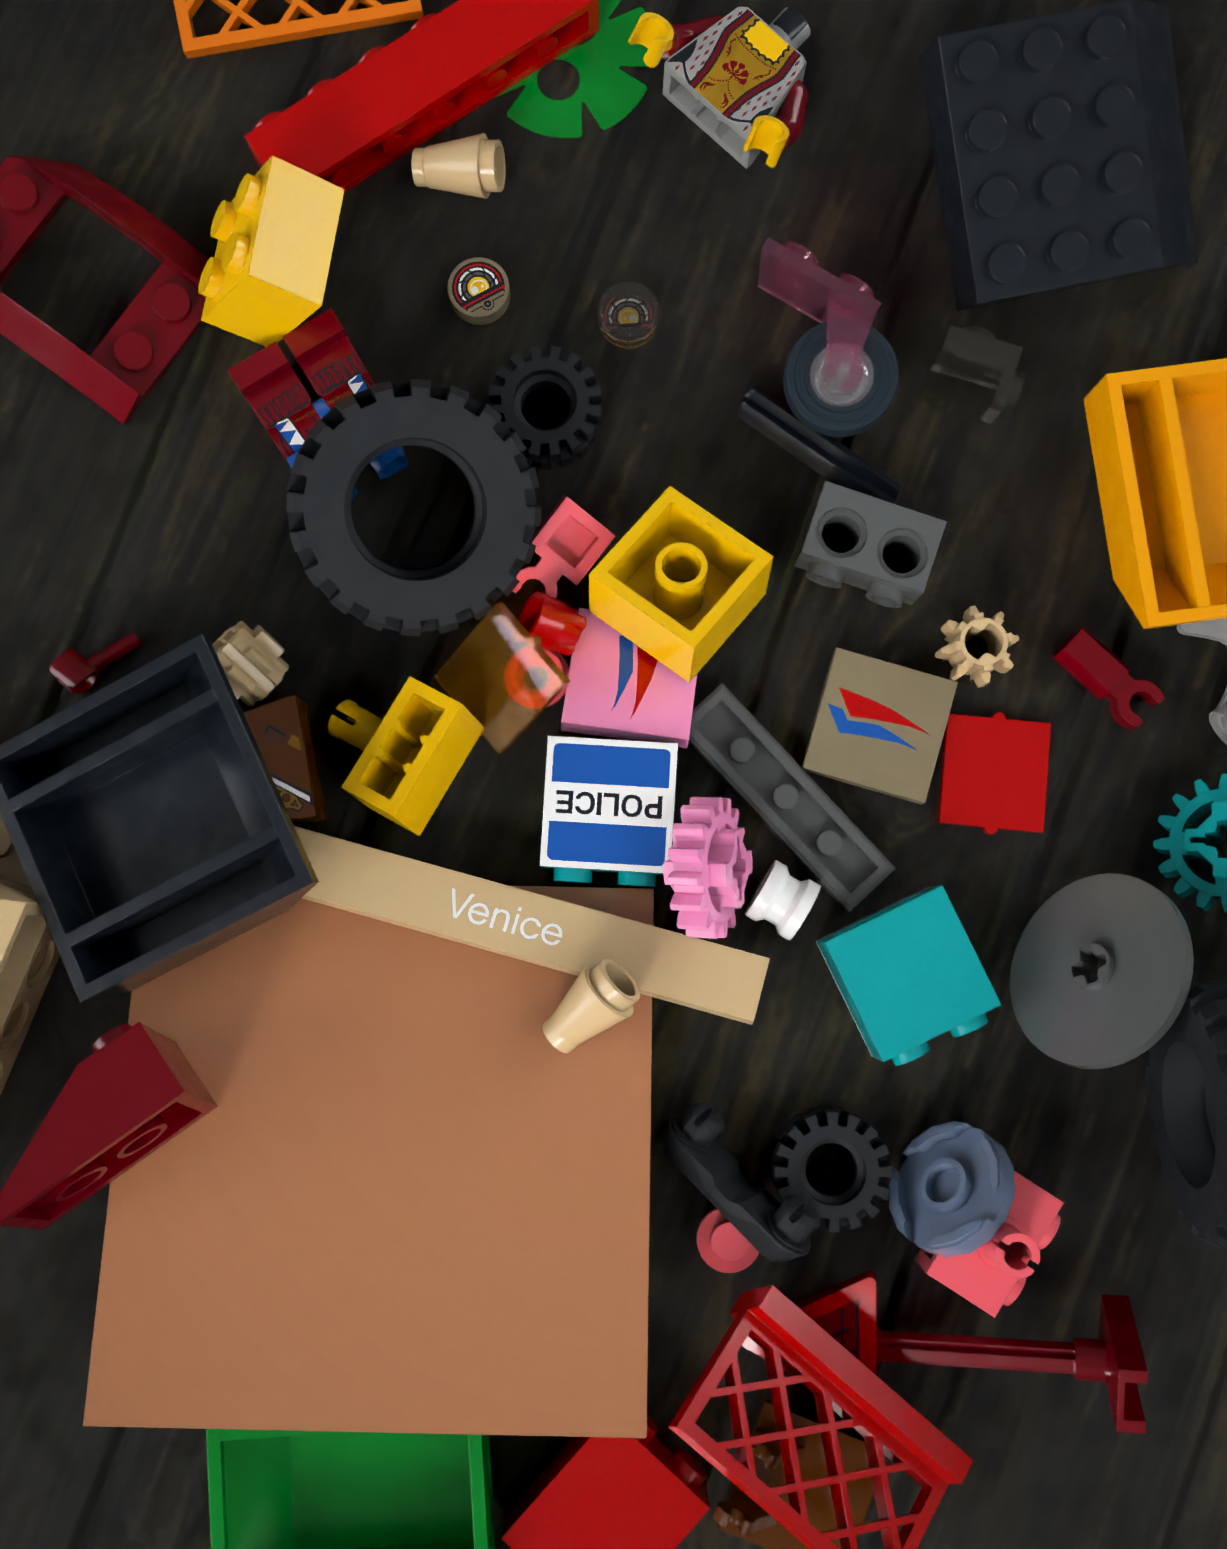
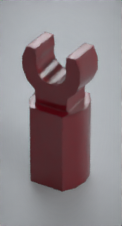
M1084 626L1076 630L1052 656L1062 668L1098 700L1105 698L1110 703V713L1114 721L1128 730L1138 728L1143 723L1139 716L1130 709V699L1133 695L1141 697L1151 707L1160 704L1165 699L1161 689L1154 683L1146 680H1134L1128 674L1130 668Z

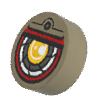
M482 257L470 258L458 264L449 277L447 287L450 303L454 312L462 320L474 325H485L498 320L506 312L510 303L509 281L505 271L496 262Z

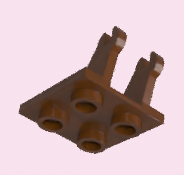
M764 1398L751 1436L777 1431L772 1401ZM790 1409L793 1428L819 1424L817 1419ZM837 1429L844 1472L868 1468L869 1464L864 1438L845 1430ZM821 1433L795 1437L802 1480L827 1476L828 1472ZM779 1440L752 1445L757 1478L768 1487L785 1484ZM871 1477L846 1482L853 1524L863 1523L874 1494ZM735 1484L731 1487L727 1501L718 1502L713 1518L718 1523L719 1530L766 1549H808ZM830 1485L804 1490L809 1523L819 1531L837 1528ZM788 1493L778 1495L789 1504ZM839 1539L830 1540L841 1549Z

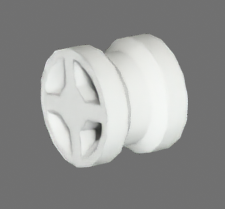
M775 860L756 889L744 915L754 921L767 920L775 925L778 935L790 941L811 910L821 885L810 879L805 881L797 880L790 876L786 865Z

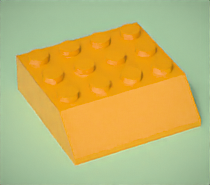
M1227 358L1106 374L1083 400L1113 580L1143 629L1226 619Z

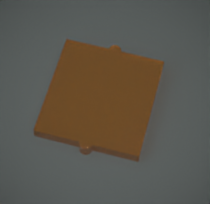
M503 602L497 603L492 607L493 610L481 620L434 676L448 695L462 703L484 727L482 735L498 754L505 752L570 682L567 676L542 649L541 638L538 635L531 636Z

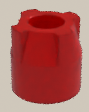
M535 592L527 599L521 610L517 623V636L520 640L569 656L574 652L575 645L586 627V617L579 615L578 610L569 607L563 601L541 592Z

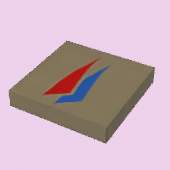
M836 647L833 651L801 768L809 773L920 805L924 804L958 682Z

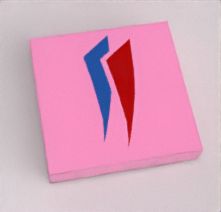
M579 608L578 614L586 617V627L582 631L571 656L561 719V731L631 741L678 743V747L687 748L697 675L690 683L592 614L589 609Z

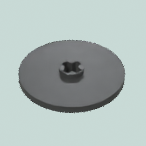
M1114 873L1097 874L1082 878L1063 887L1045 901L1035 912L1022 932L1014 952L1010 973V994L1014 1014L1024 1034L1033 1045L1047 1056L1076 1068H1110L1124 1064L1146 1052L1173 1025L1182 1010L1191 986L1194 956L1187 923L1177 906L1167 895L1151 884L1133 876ZM1100 958L1106 960V964L1098 969V960ZM1097 971L1098 980H1091L1090 975Z

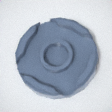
M957 1121L932 1126L914 1138L903 1152L907 1159L902 1164L901 1170L898 1171L894 1168L893 1178H891L889 1188L891 1189L889 1193V1209L896 1227L907 1239L926 1252L946 1258L970 1254L994 1237L1007 1219L1015 1195L1014 1167L1005 1148L981 1129L973 1128L967 1123Z

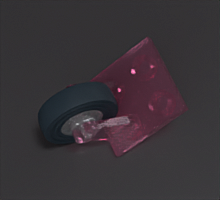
M768 237L761 249L758 287L820 323L805 332L796 341L788 355L783 377L787 403L798 420L817 433L831 437H847L862 433L879 422L889 410L899 383V368L895 353L886 338L873 328L882 303L873 298L874 291L859 278L846 273H842L838 278L817 266V257L800 244L786 241L784 245H781Z

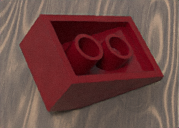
M138 1022L132 1027L130 1024L115 1027L102 1035L93 1044L92 1048L95 1053L77 1064L0 1191V1226L46 1229L218 1107L175 1041Z

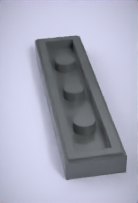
M723 683L693 709L689 743L846 912H850L896 869Z

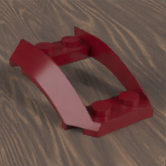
M19 155L7 156L0 165V284L69 197L105 220L162 262L90 356L0 291V334L81 394L87 396L125 426L203 325L204 321H201L206 296L199 294L198 287L201 274L209 258L137 203L78 165Z

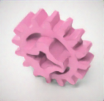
M690 797V805H682L680 808L682 823H674L673 845L672 848L668 849L669 859L664 862L665 885H671L675 892L671 899L670 907L671 910H679L677 927L678 929H686V937L726 938L728 928H734L736 925L735 909H742L745 903L744 891L748 876L753 871L752 850H746L743 843L745 830L744 827H737L739 810L738 808H731L730 798Z

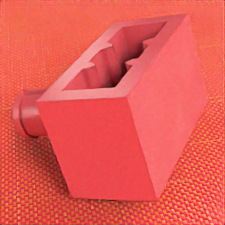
M1015 1171V1195L1008 1217L990 1241L970 1254L946 1258L920 1249L914 1258L926 1274L994 1318L1002 1305L1009 1306L1017 1299L1025 1285L1026 1278L1034 1272L1027 1265L1029 1260L1039 1265L1040 1250L1044 1249L1057 1233L1061 1221L1058 1212L1064 1202Z

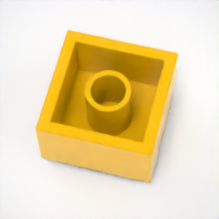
M273 155L254 176L247 173L242 179L234 199L231 202L223 200L218 206L212 221L210 234L211 237L218 239L215 256L210 257L199 281L198 292L206 296L201 321L267 347L275 341L278 344L283 339V336L292 332L319 309L323 303L345 189Z
M669 486L589 573V611L690 683L766 595L773 556Z

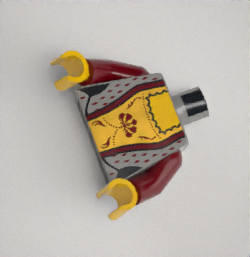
M737 7L726 16L718 14L682 24H670L664 17L653 12H646L641 15L628 42L630 45L641 44L648 48L643 61L649 68L656 67L661 58L667 59L664 63L663 95L746 169L754 162L761 150L768 154L766 165L774 168L781 153L795 143L802 135L808 102V91L802 83L807 62L797 49L810 36V27L797 10L791 7L784 8L769 25L748 7Z

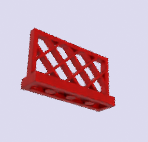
M769 1285L743 1291L729 1312L735 1319L678 1410L669 1428L808 1549H839L830 1541L835 1539L840 1540L841 1549H858L856 1535L881 1530L884 1549H917L948 1485L962 1484L974 1460L775 1286ZM747 1336L764 1350L769 1380L742 1384L737 1353ZM783 1367L793 1376L784 1377ZM725 1376L726 1387L716 1388L722 1377ZM802 1383L814 1393L819 1424L793 1428L786 1385ZM770 1388L777 1431L750 1436L743 1392ZM728 1395L734 1439L716 1442L695 1422L710 1398ZM833 1411L843 1419L835 1421ZM853 1427L864 1437L869 1464L868 1468L844 1472L837 1429ZM821 1433L828 1475L802 1480L795 1437ZM779 1440L786 1483L768 1487L757 1478L752 1445ZM736 1448L738 1460L727 1452L726 1449ZM884 1455L893 1463L885 1464ZM903 1471L922 1488L910 1512L895 1516L887 1474ZM871 1477L879 1519L853 1524L846 1482ZM830 1485L837 1528L819 1531L809 1523L804 1490ZM788 1493L789 1504L778 1495ZM903 1525L900 1532L898 1533L897 1526Z

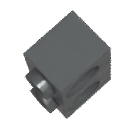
M825 481L817 497L794 566L807 570L805 576L817 584L831 588H841L842 584L846 583L866 590L865 597L879 605L901 608L902 604L905 603L912 606L924 593L947 521ZM828 528L844 530L851 538L852 550L845 553L830 550L823 542L822 531ZM891 547L903 550L910 558L911 571L897 573L890 570L884 563L883 550Z

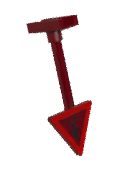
M870 1270L795 1304L876 1376L877 1364L879 1362L1073 1374L1074 1380L1106 1382L1116 1432L1145 1434L1146 1420L1137 1383L1147 1384L1148 1370L1129 1296L1101 1294L1098 1339L1073 1337L1072 1342L882 1331L877 1327L876 1274ZM747 1336L742 1346L765 1359L764 1350ZM783 1367V1370H784V1371H786V1372H788L789 1374H791L788 1370H786V1369Z

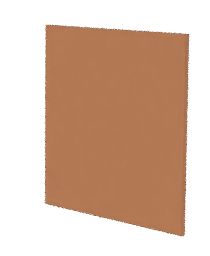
M512 886L653 926L654 889ZM302 898L288 911L132 990L128 1024L132 1027L141 1022L175 1041L218 1107L110 1183L83 1426L647 1438L652 997L640 994V999L633 1005L634 1011L630 1017L584 1041L570 1053H563L548 1041L543 1032L542 1025L557 1009L578 976Z

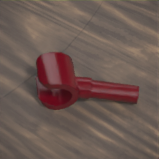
M132 632L101 652L95 653L89 660L85 659L75 649H68L54 660L50 666V672L69 691L84 694L96 685L100 679L101 672L107 669L108 665L143 644L135 632Z

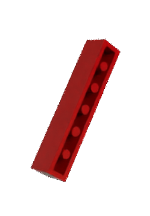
M458 0L438 14L431 13L423 16L412 26L408 33L389 45L372 48L363 55L357 65L335 79L329 78L318 82L310 89L306 97L284 111H276L266 115L257 123L255 129L244 135L260 169L273 155L345 189V193L598 32V0Z

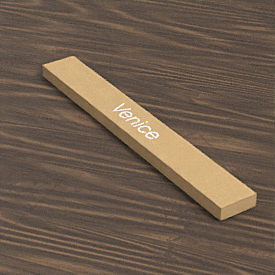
M294 826L319 881L302 899L576 976L580 975L587 964L597 965L601 960L608 958L620 964L631 975L639 988L640 994L750 1025L754 1022L770 958L699 938L686 937V935Z

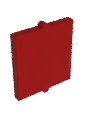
M1001 712L992 715L991 718L949 714L943 740L937 824L980 827L988 835L996 833L998 829L1044 833L1051 723L1006 719L1005 715Z

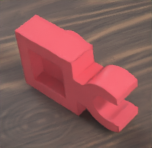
M563 495L541 523V527L539 526L534 532L532 544L536 545L535 553L539 556L533 564L522 566L516 577L520 582L513 589V592L516 594L525 581L537 579L542 583V593L556 599V583L561 576L564 575L575 585H578L616 536L570 498Z

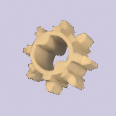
M974 605L964 612L962 622L957 623L956 621L948 620L942 625L940 629L946 636L944 640L948 642V645L939 649L935 653V658L949 661L953 667L950 671V680L955 681L964 674L970 675V680H974L977 687L980 688L990 683L991 671L995 670L1004 674L1013 668L1014 665L1009 659L1011 654L1006 651L1008 647L1019 641V636L1013 635L1012 632L1006 633L1001 625L1004 622L1003 612L1000 611L991 619L984 618L983 612L979 613ZM974 636L981 637L988 647V653L983 654L978 659L971 656L965 646V641H969Z
M240 621L227 629L212 644L236 698L242 699L248 706H253L255 702L263 700L268 696L275 686L281 682L282 677L289 668V665L280 657L285 649L260 625L251 630L243 621Z

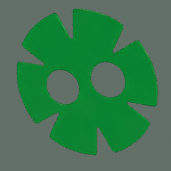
M598 0L599 31L588 42L576 45L554 59L567 61L577 69L580 82L576 92L564 100H553L546 97L540 91L537 84L539 69L498 95L500 96L518 87L525 86L508 110L507 117L532 132L555 138H580L582 136V103H585L602 130H606L623 120L638 105L647 91L645 84L619 69L620 66L648 67L643 61L648 48L641 44L630 45L628 42L642 14L646 13L644 8L638 7L610 20V15L621 0Z

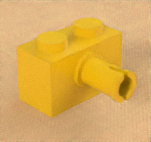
M409 676L383 719L358 706L356 702L347 699L342 701L335 709L348 716L347 719L354 723V725L332 714L328 723V732L331 736L341 739L363 751L341 788L368 808L420 836L483 732L484 727L462 703Z

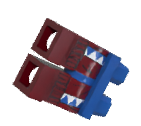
M332 308L283 336L292 355L319 397L315 401H312L276 341L227 370L291 468L297 453L308 436L307 434L319 419L349 395H354L369 388L371 385H375ZM403 446L387 450L370 461L380 480L391 477L409 464ZM355 486L353 489L351 500H353L355 496L359 493Z

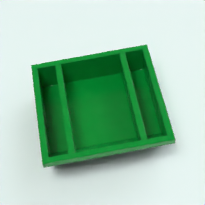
M206 1429L211 1549H496L489 1435Z

